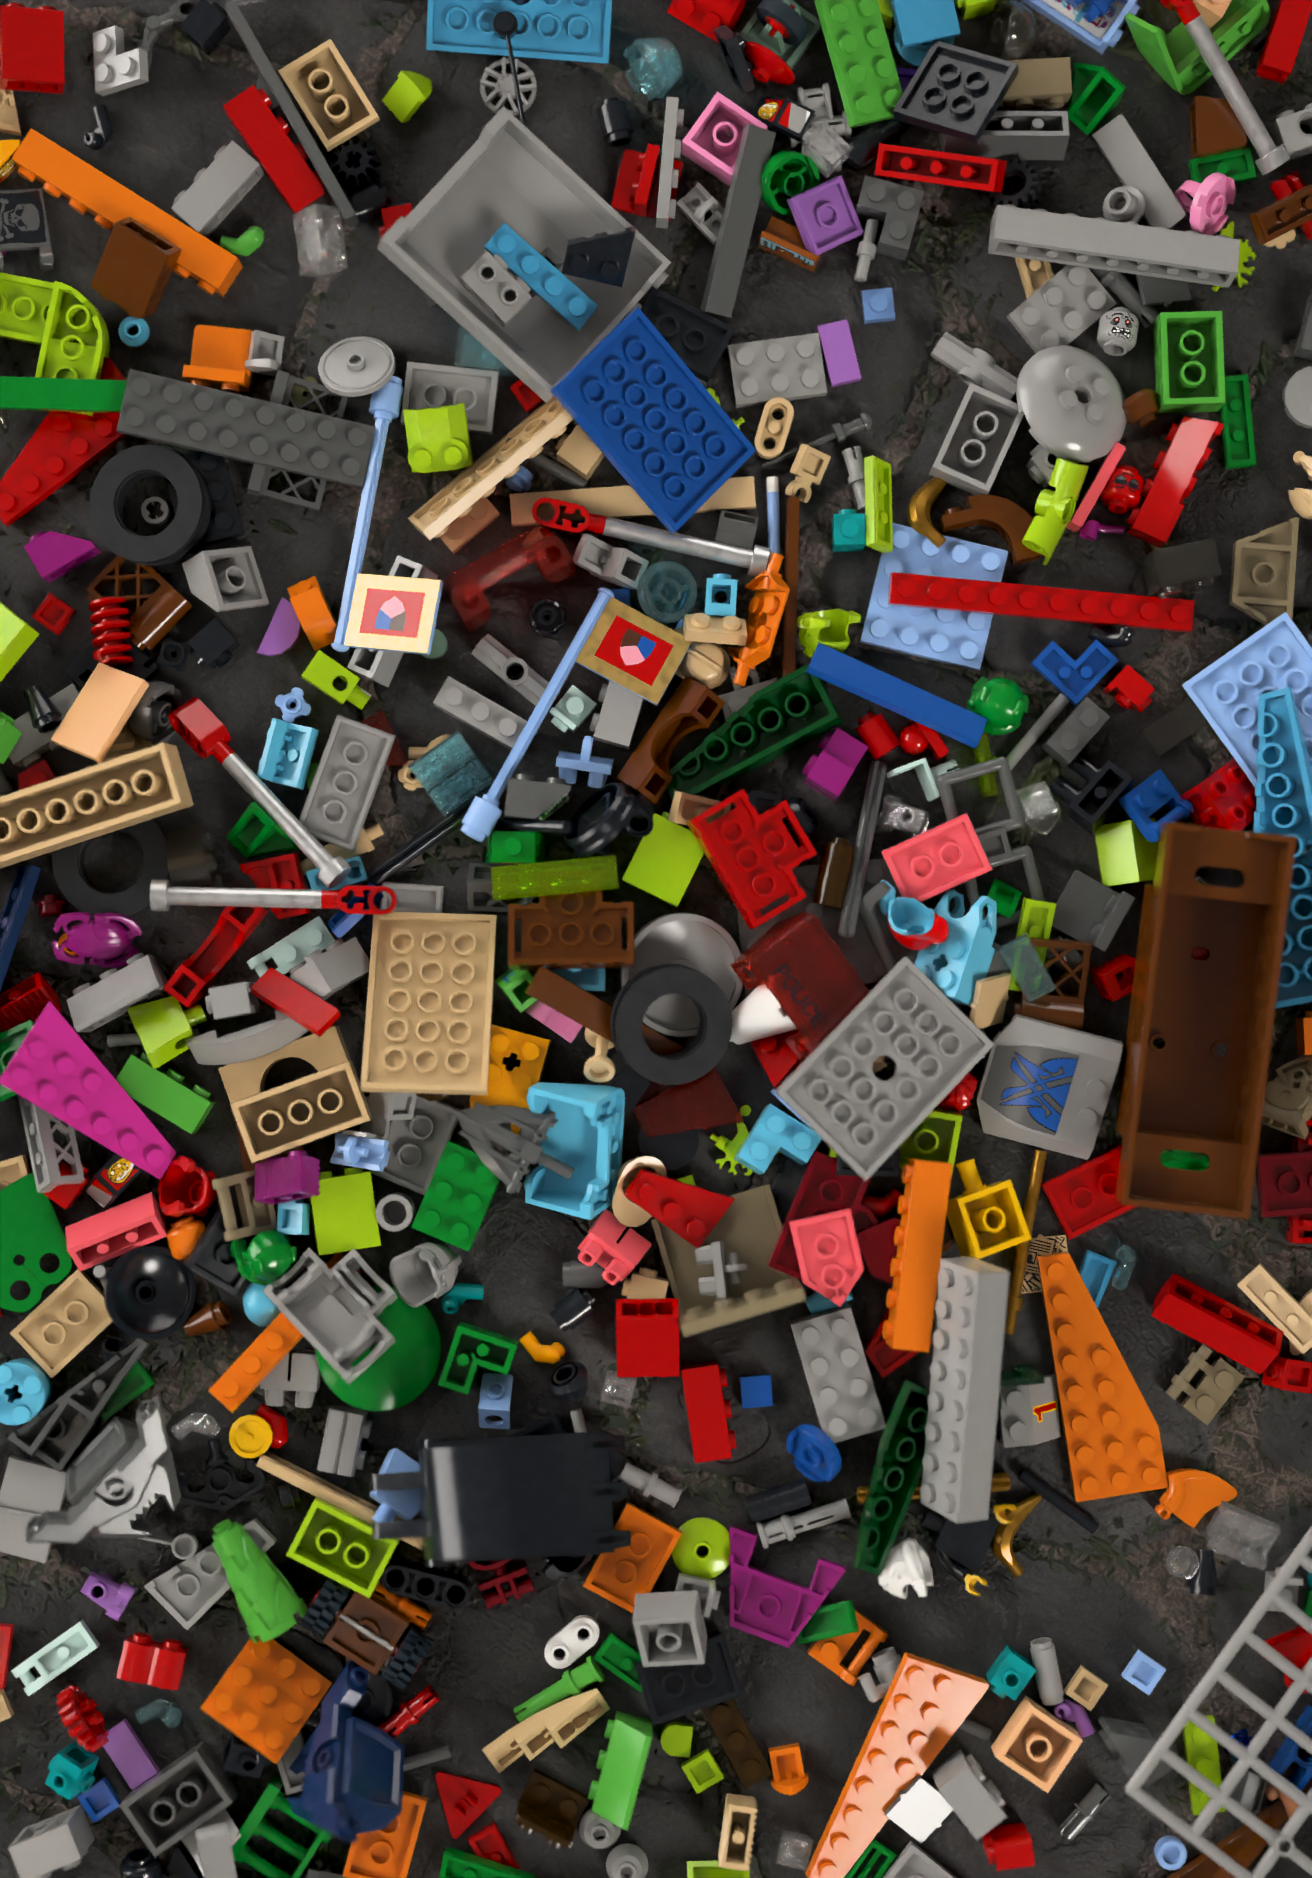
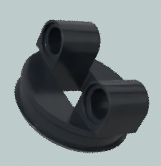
M609 783L594 792L571 817L569 821L571 829L569 833H564L565 845L573 849L575 862L586 872H603L608 866L609 842L622 828L635 837L647 836L653 829L654 807L643 794L640 793L635 796L632 792L625 789L624 784ZM642 815L646 818L638 820L635 819L634 816ZM596 852L601 854L600 856H591Z

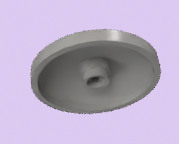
M679 912L658 917L647 923L635 934V968H621L620 979L622 988L633 976L646 968L666 963L681 964L691 967L713 980L724 993L730 1010H733L742 991L744 968L739 948L731 935L723 927L704 916ZM672 993L661 996L651 1003L644 1014L643 1023L665 1035L688 1037L698 1034L700 1017L698 1008L691 998L686 995Z

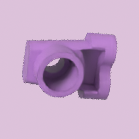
M92 1571L80 1592L107 1610L105 1615L118 1621L137 1588L125 1581L123 1584L117 1583L110 1574H97ZM95 1586H100L103 1589V1595L95 1590Z

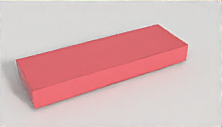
M1118 442L1115 443L1066 528L1073 532H1078L1083 526L1126 450L1125 446Z

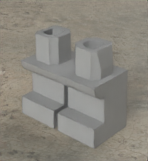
M292 1349L260 1383V1389H265L266 1406H283L285 1391H296L295 1407L311 1408L313 1406L316 1392L320 1389L321 1374L316 1362L315 1350L296 1349L293 1352Z

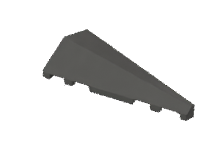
M136 1339L135 1342L63 1394L29 1422L10 1434L8 1439L31 1456L35 1454L57 1471L62 1472L66 1470L67 1465L74 1458L150 1342Z

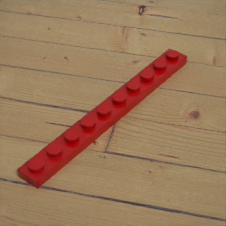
M895 572L890 574L888 605L1113 626L1125 625L1134 628L1191 632L1193 626L1194 600Z

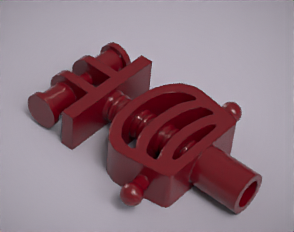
M511 1559L468 1562L472 1568L477 1570L494 1569L495 1576L480 1581L478 1584L480 1592L494 1586L497 1591L490 1594H483L488 1609L501 1602L503 1605L508 1604L507 1597L514 1595L515 1599L518 1600L521 1599L522 1594L530 1591L535 1592L530 1576L518 1583L515 1578L528 1573L527 1563L508 1570L504 1564ZM509 1581L511 1588L504 1590L502 1583Z

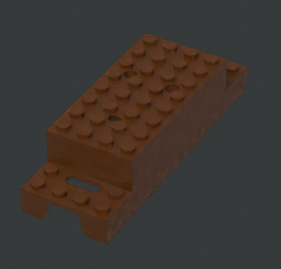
M1161 822L1154 885H1145L1115 1125V1131L1123 1136L1115 1197L1122 1205L1249 1219L1297 837ZM1200 866L1237 869L1243 873L1244 882L1238 888L1202 885L1196 881L1195 871ZM1195 947H1202L1208 950L1209 955L1204 960H1198L1191 956V951ZM1157 1037H1162L1165 1041V1045L1161 1049H1156L1153 1046V1041ZM1223 1044L1226 1046L1227 1052L1224 1056H1218L1215 1053L1217 1045ZM1166 1149L1201 1152L1208 1156L1209 1165L1201 1171L1165 1167L1160 1162V1155Z

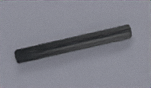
M486 786L369 870L367 874L375 885L381 884L463 825L461 821L475 796L482 798L484 794L487 795L491 786Z

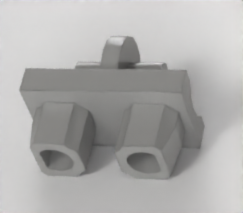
M724 1240L711 1242V1245L695 1249L697 1266L713 1264L714 1276L699 1278L700 1295H717V1299L729 1297L727 1272H730L731 1284L740 1283L739 1271L748 1270L747 1263L738 1264L737 1252L728 1253L729 1265H726Z

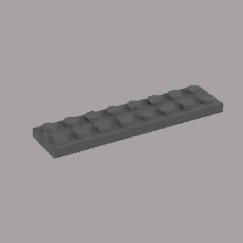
M129 369L117 426V432L357 488H363L375 426Z

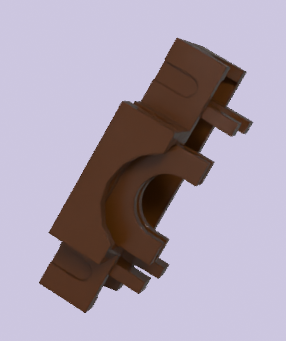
M602 871L539 873V883L541 886L539 903H529V905H520L519 903L508 904V966L510 970H538L541 965L547 969L635 968L634 902H604ZM586 881L588 885L555 886V882ZM622 918H627V950H622ZM516 920H521V952H516Z

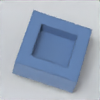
M892 287L862 290L861 300L864 324L895 321Z

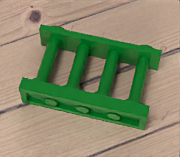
M274 1774L239 1829L238 1834L240 1833L241 1837L231 1847L234 1862L237 1861L240 1864L242 1861L268 1878H299L321 1842L328 1844L333 1834L292 1812L287 1799L283 1797L284 1793L280 1791L283 1785L282 1779ZM269 1807L273 1810L279 1809L317 1834L308 1849L267 1824L268 1820L263 1816ZM252 1834L256 1837L259 1835L263 1836L300 1860L291 1876L250 1850L251 1846L246 1843Z

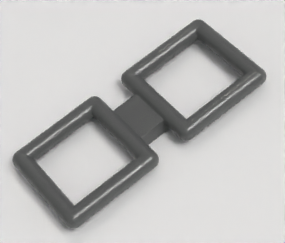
M998 757L939 775L936 782L946 819L949 821L959 816L950 785L998 771L1010 818L977 827L974 830L991 868L1021 859L1032 899L1045 901L1031 847L1024 845L1010 849L1006 832L1021 828L1024 825L1022 811L1007 758ZM976 878L964 882L970 907L981 897ZM984 907L982 909V920L986 917ZM1021 910L1015 911L1010 919L1003 915L997 916L996 930L1019 923Z

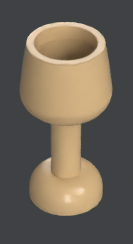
M585 1028V1039L590 1046L595 1048V1056L590 1057L586 1061L584 1075L593 1082H607L615 1075L614 1063L607 1057V1051L615 1047L614 1043Z

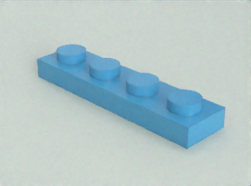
M505 222L484 246V249L492 256L494 254L499 255L509 267L508 270L512 274L520 277L538 297L577 331L582 328L599 306Z

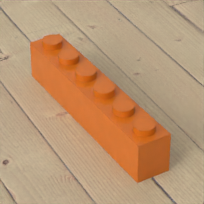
M909 1157L908 1164L903 1166L902 1182L905 1183L904 1195H901L898 1201V1213L901 1214L900 1227L897 1226L894 1233V1244L897 1245L896 1258H892L890 1265V1275L894 1277L892 1289L888 1290L886 1297V1306L890 1308L889 1318L884 1321L882 1329L883 1339H886L885 1343L892 1349L929 1352L953 1165L946 1161Z

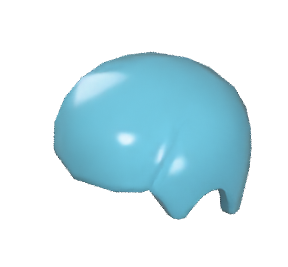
M250 1283L242 1296L244 1313L254 1324L260 1327H268L281 1312L262 1291L267 1286Z

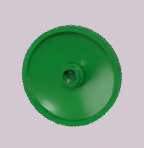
M371 1286L377 1293L381 1291L378 1286ZM396 1292L398 1298L391 1305L386 1306L382 1310L383 1312L376 1318L394 1337L396 1342L350 1385L343 1380L340 1374L330 1366L315 1348L318 1369L328 1388L345 1403L366 1411L393 1410L417 1398L432 1381L438 1368L441 1353V1341L437 1324L424 1304L418 1307H411ZM375 1342L351 1365L355 1367L362 1362L378 1344Z

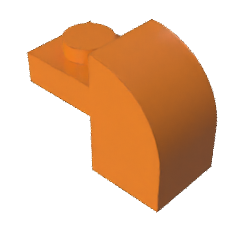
M313 576L287 588L292 606L314 651L334 643L337 623L316 577Z

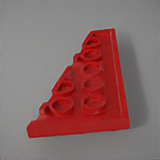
M104 358L100 380H126L111 358ZM50 411L0 481V519L7 527L12 525L115 447L120 441L128 437V434L117 432L120 413L93 412V416L66 411Z

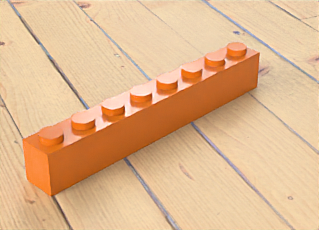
M32 128L11 158L18 167L17 173L32 183L35 179L44 184L42 188L57 199L60 195L68 199V205L80 214L84 215L86 211L95 216L94 221L104 229L110 231L114 227L115 222L131 217L182 249L173 271L184 279L190 276L197 280V286L210 295L216 292L224 297L243 267L235 255Z

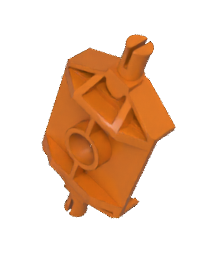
M771 553L767 570L759 574L745 587L754 591L755 595L748 607L746 646L739 645V648L728 646L727 648L738 666L733 684L745 687L749 670L754 669L755 666L768 659L772 653L774 640L790 588L782 579V575L779 574L784 558L780 554Z

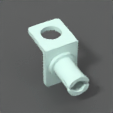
M922 758L895 768L886 775L890 778L915 768L926 799L930 802L940 797L936 782L937 777L947 773V770L958 766L954 759H951L948 762L930 768L926 758Z

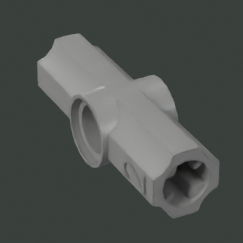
M947 332L941 337L930 355L955 371L957 377L968 386L970 383H973L1008 400H1011L1016 393L1018 378L996 365L995 359L987 352L979 348L972 349Z
M487 633L471 653V655L504 680L509 687L515 689L534 706L538 704L549 682L490 634ZM512 666H520L524 669V674L519 680H511L507 677V672Z

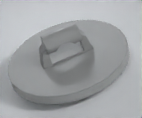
M357 336L341 340L329 347L319 361L318 371L323 385L328 390L341 396L357 397L373 393L382 388L393 376L395 359L390 347L381 340Z

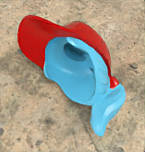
M881 880V882L887 883L891 890L879 901V908L882 914L888 918L890 932L901 945L908 949L919 951L927 948L930 944H940L946 941L949 935V926L944 918L914 898L896 897L895 888L888 881Z

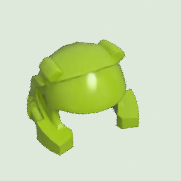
M840 608L802 613L797 618L796 625L800 628L798 636L801 645L805 648L803 650L805 656L811 659L818 643L844 654L850 644L848 636L849 624L860 622L861 615L854 611H846Z

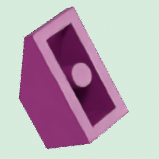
M45 531L39 532L29 539L30 543L23 546L40 576L48 583L102 553L100 548L92 541L53 531L47 533Z

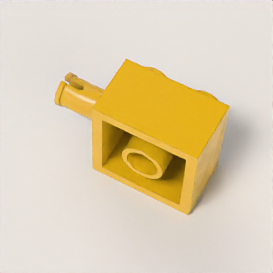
M974 1158L955 1164L965 1191L962 1192V1195L948 1200L946 1215L961 1257L972 1256L981 1259L1030 1240L1031 1236L1011 1180L998 1181L989 1185L982 1184Z

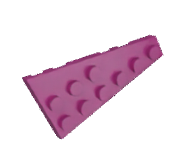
M48 1001L0 1076V1084L154 1177L161 1179L177 1152L53 1004Z

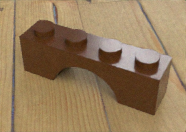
M685 676L616 778L637 794H643L649 801L656 804L673 780L669 770V761L677 743L693 730L708 728L725 702L708 687Z

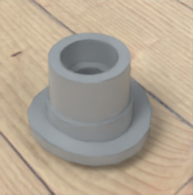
M1133 186L1117 187L1111 190L1104 199L1103 215L1109 221L1138 223L1144 215L1145 198L1141 191Z

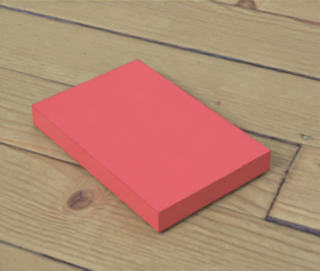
M967 813L881 851L901 896L914 898L919 902L992 870Z

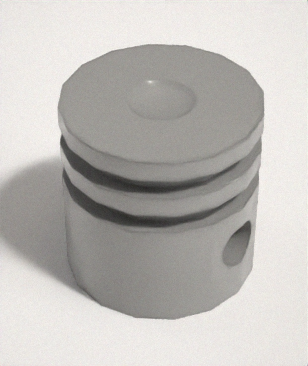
M401 1192L387 1195L381 1199L376 1208L378 1223L385 1230L392 1232L401 1231L409 1226L416 1215V1205L413 1199Z

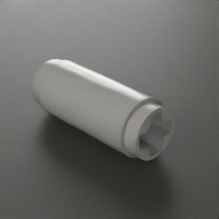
M1049 1637L1034 1639L1030 1642L1032 1663L1037 1670L1035 1678L1039 1697L1042 1699L1043 1705L1060 1704L1064 1701V1690L1055 1646Z

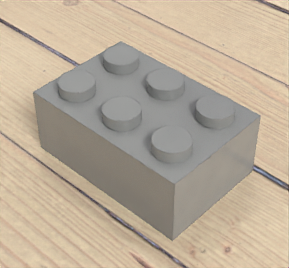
M970 383L929 475L940 478L946 483L973 495H988L1024 416V413L1020 414L1017 403Z

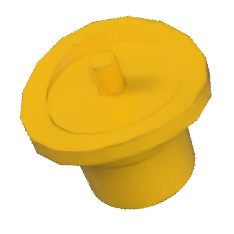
M247 1414L241 1416L233 1423L229 1431L231 1448L237 1455L243 1458L253 1459L261 1456L269 1449L272 1443L273 1432L271 1426L264 1418L258 1415Z

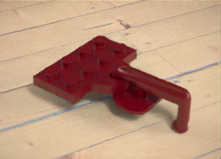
M814 1151L767 1266L802 1280L789 1222L850 1208L862 1260L864 1259L872 1276L893 1284L894 1277L890 1275V1265L892 1258H896L897 1245L894 1244V1233L896 1227H900L901 1220L890 1218L878 1224V1220L873 1212L861 1204L872 1176L865 1181L860 1176L836 1175V1159Z

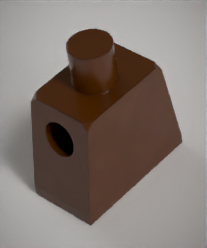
M1195 96L1189 106L1191 158L1196 159L1245 148L1248 136L1227 99Z

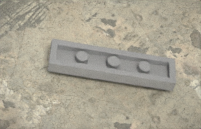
M667 96L656 228L668 229L669 218L675 219L676 200L671 199V188H678L679 169H673L674 158H680L682 139H676V129L683 128L684 109H678L679 97Z

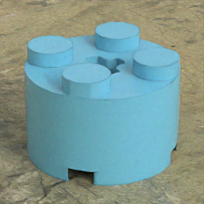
M18 1358L0 1365V1423L6 1425L24 1424L47 1408L53 1395V1384L49 1375L35 1360ZM19 1386L18 1392L22 1394L20 1397L16 1396V1391L13 1390V1387Z

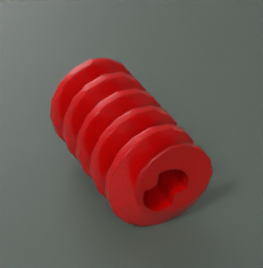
M103 597L89 604V610L93 612L90 616V622L95 625L91 628V634L96 637L92 640V647L97 649L93 652V659L105 665H120L133 662V657L125 656L123 653L132 649V645L124 644L122 641L131 637V633L121 630V628L130 625V621L120 618V616L129 613V609L119 607V604L127 601L125 598Z

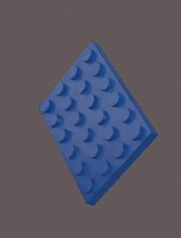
M639 307L633 309L550 390L670 533L676 532L756 451Z

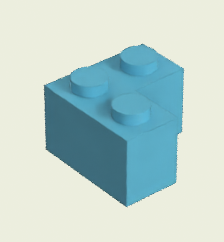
M769 1104L763 1109L733 1159L758 1175L765 1173L777 1151L796 1163L804 1165L812 1156L821 1138L812 1129L774 1105Z

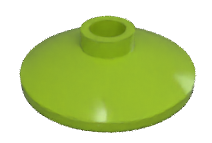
M696 1517L686 1521L678 1528L682 1531V1534L672 1551V1557L682 1573L712 1579L720 1575L728 1567L730 1554L729 1532L720 1522L708 1517ZM699 1546H706L708 1553L704 1556L698 1555L696 1550Z

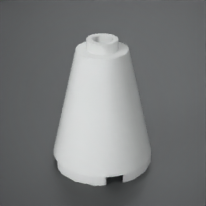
M780 971L776 974L774 972L771 973L731 1011L732 1032L730 1042L740 1045L799 1029L808 1024L806 1021L810 1017L805 1016L802 1012V1007L807 1003V1000L799 1007L797 1003L805 998V994L802 990L794 996L798 1001L795 1003L790 996L795 989L788 991L783 985L784 979L790 975L783 976ZM793 978L789 979L786 982V986L789 988L793 987L791 983L795 980ZM809 1005L805 1008L808 1014L810 1013Z

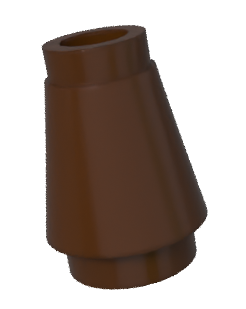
M211 1301L189 1317L183 1324L186 1334L192 1338L226 1329L227 1324L232 1322V1316L224 1301Z

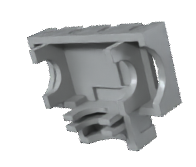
M308 1248L301 1255L298 1262L284 1276L270 1283L262 1290L266 1297L277 1306L279 1311L318 1350L320 1355L340 1374L348 1385L396 1342L394 1337L376 1319L386 1306L391 1305L398 1298L396 1292L371 1269L354 1248L331 1269ZM360 1267L381 1289L379 1293L357 1272ZM307 1268V1271L298 1280H296L288 1289H284L282 1291V1289L289 1282H291L300 1272ZM376 1342L378 1344L377 1347L362 1362L353 1367L351 1364Z

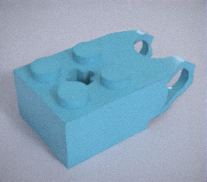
M949 889L933 910L948 923V938L943 943L930 944L927 948L919 950L914 965L951 1002L970 1006L973 1002L976 981L986 978L995 951L992 948V944L996 935L997 904L995 900L987 896H981L964 916L963 894ZM954 897L955 907L950 913L949 902ZM987 904L988 913L985 919L982 920V909Z

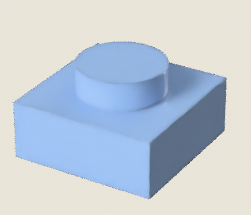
M1138 1649L1121 1675L1144 1693L1150 1695L1165 1673L1166 1668Z

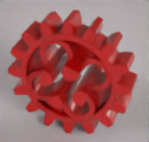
M72 1684L57 1695L58 1701H56V1704L61 1709L59 1714L61 1715L62 1723L70 1728L68 1734L73 1739L76 1737L80 1746L84 1745L86 1751L91 1750L94 1752L109 1741L107 1738L109 1733L104 1728L106 1723L103 1721V1714L96 1710L97 1703L92 1698L89 1700L85 1691L81 1692L79 1686L74 1687Z

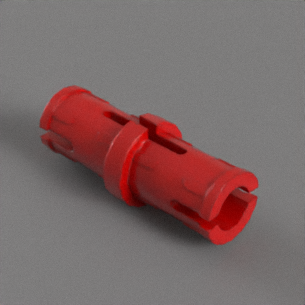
M426 1685L409 1702L404 1701L400 1705V1710L380 1725L381 1730L389 1733L395 1739L408 1726L417 1724L420 1721V1716L436 1702L440 1701L439 1695L436 1691L432 1693L433 1688L430 1685Z

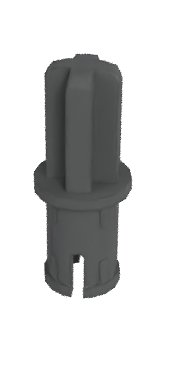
M1096 1782L1079 1803H1074L1076 1808L1058 1828L1059 1833L1068 1841L1073 1840L1089 1820L1095 1821L1093 1817L1112 1796Z

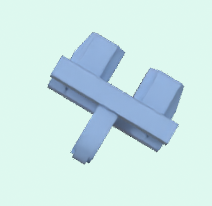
M584 736L581 754L559 751L556 767H559V778L565 779L568 784L576 783L578 770L588 771L587 786L600 789L605 785L608 775H611L614 759L591 756L593 738L592 736Z

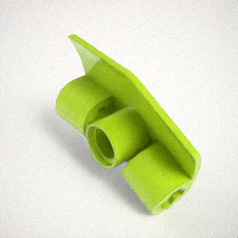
M1057 457L1048 485L1056 489L1055 491L1043 489L1036 500L1035 514L1038 516H1034L1022 539V543L1032 551L1045 555L1042 562L1044 565L1048 564L1073 516L1089 468L1087 464L1082 465Z

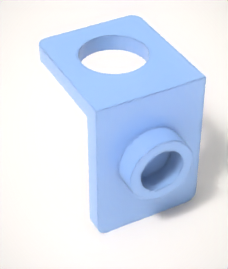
M484 1373L482 1375L478 1407L479 1427L510 1429L512 1375ZM499 1416L503 1420L491 1421L488 1420L486 1417Z

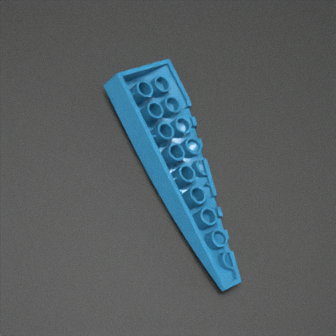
M1291 687L1260 694L1257 735L1259 736V747L1256 756L1258 771L1257 783H1255L1256 812H1254L1253 832L1297 837L1275 1009L1312 1002V767Z

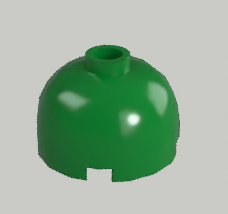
M780 151L770 156V160L766 163L761 175L762 193L760 198L770 209L780 214L793 216L787 199L816 187V184L819 185L818 167L810 157L796 151Z

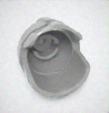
M431 1242L422 1243L391 1260L389 1267L390 1277L401 1299L411 1307H418L434 1297L438 1298L444 1295L453 1287L458 1274V1265L462 1262L460 1254H454L444 1245Z

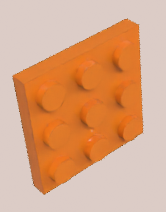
M258 1636V1644L254 1643L251 1638L248 1640L200 1709L271 1762L277 1764L326 1694L332 1682L275 1640L271 1639L262 1642Z

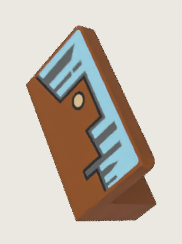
M772 216L765 231H762L760 235V248L814 272L822 254L817 256L806 250L797 227Z

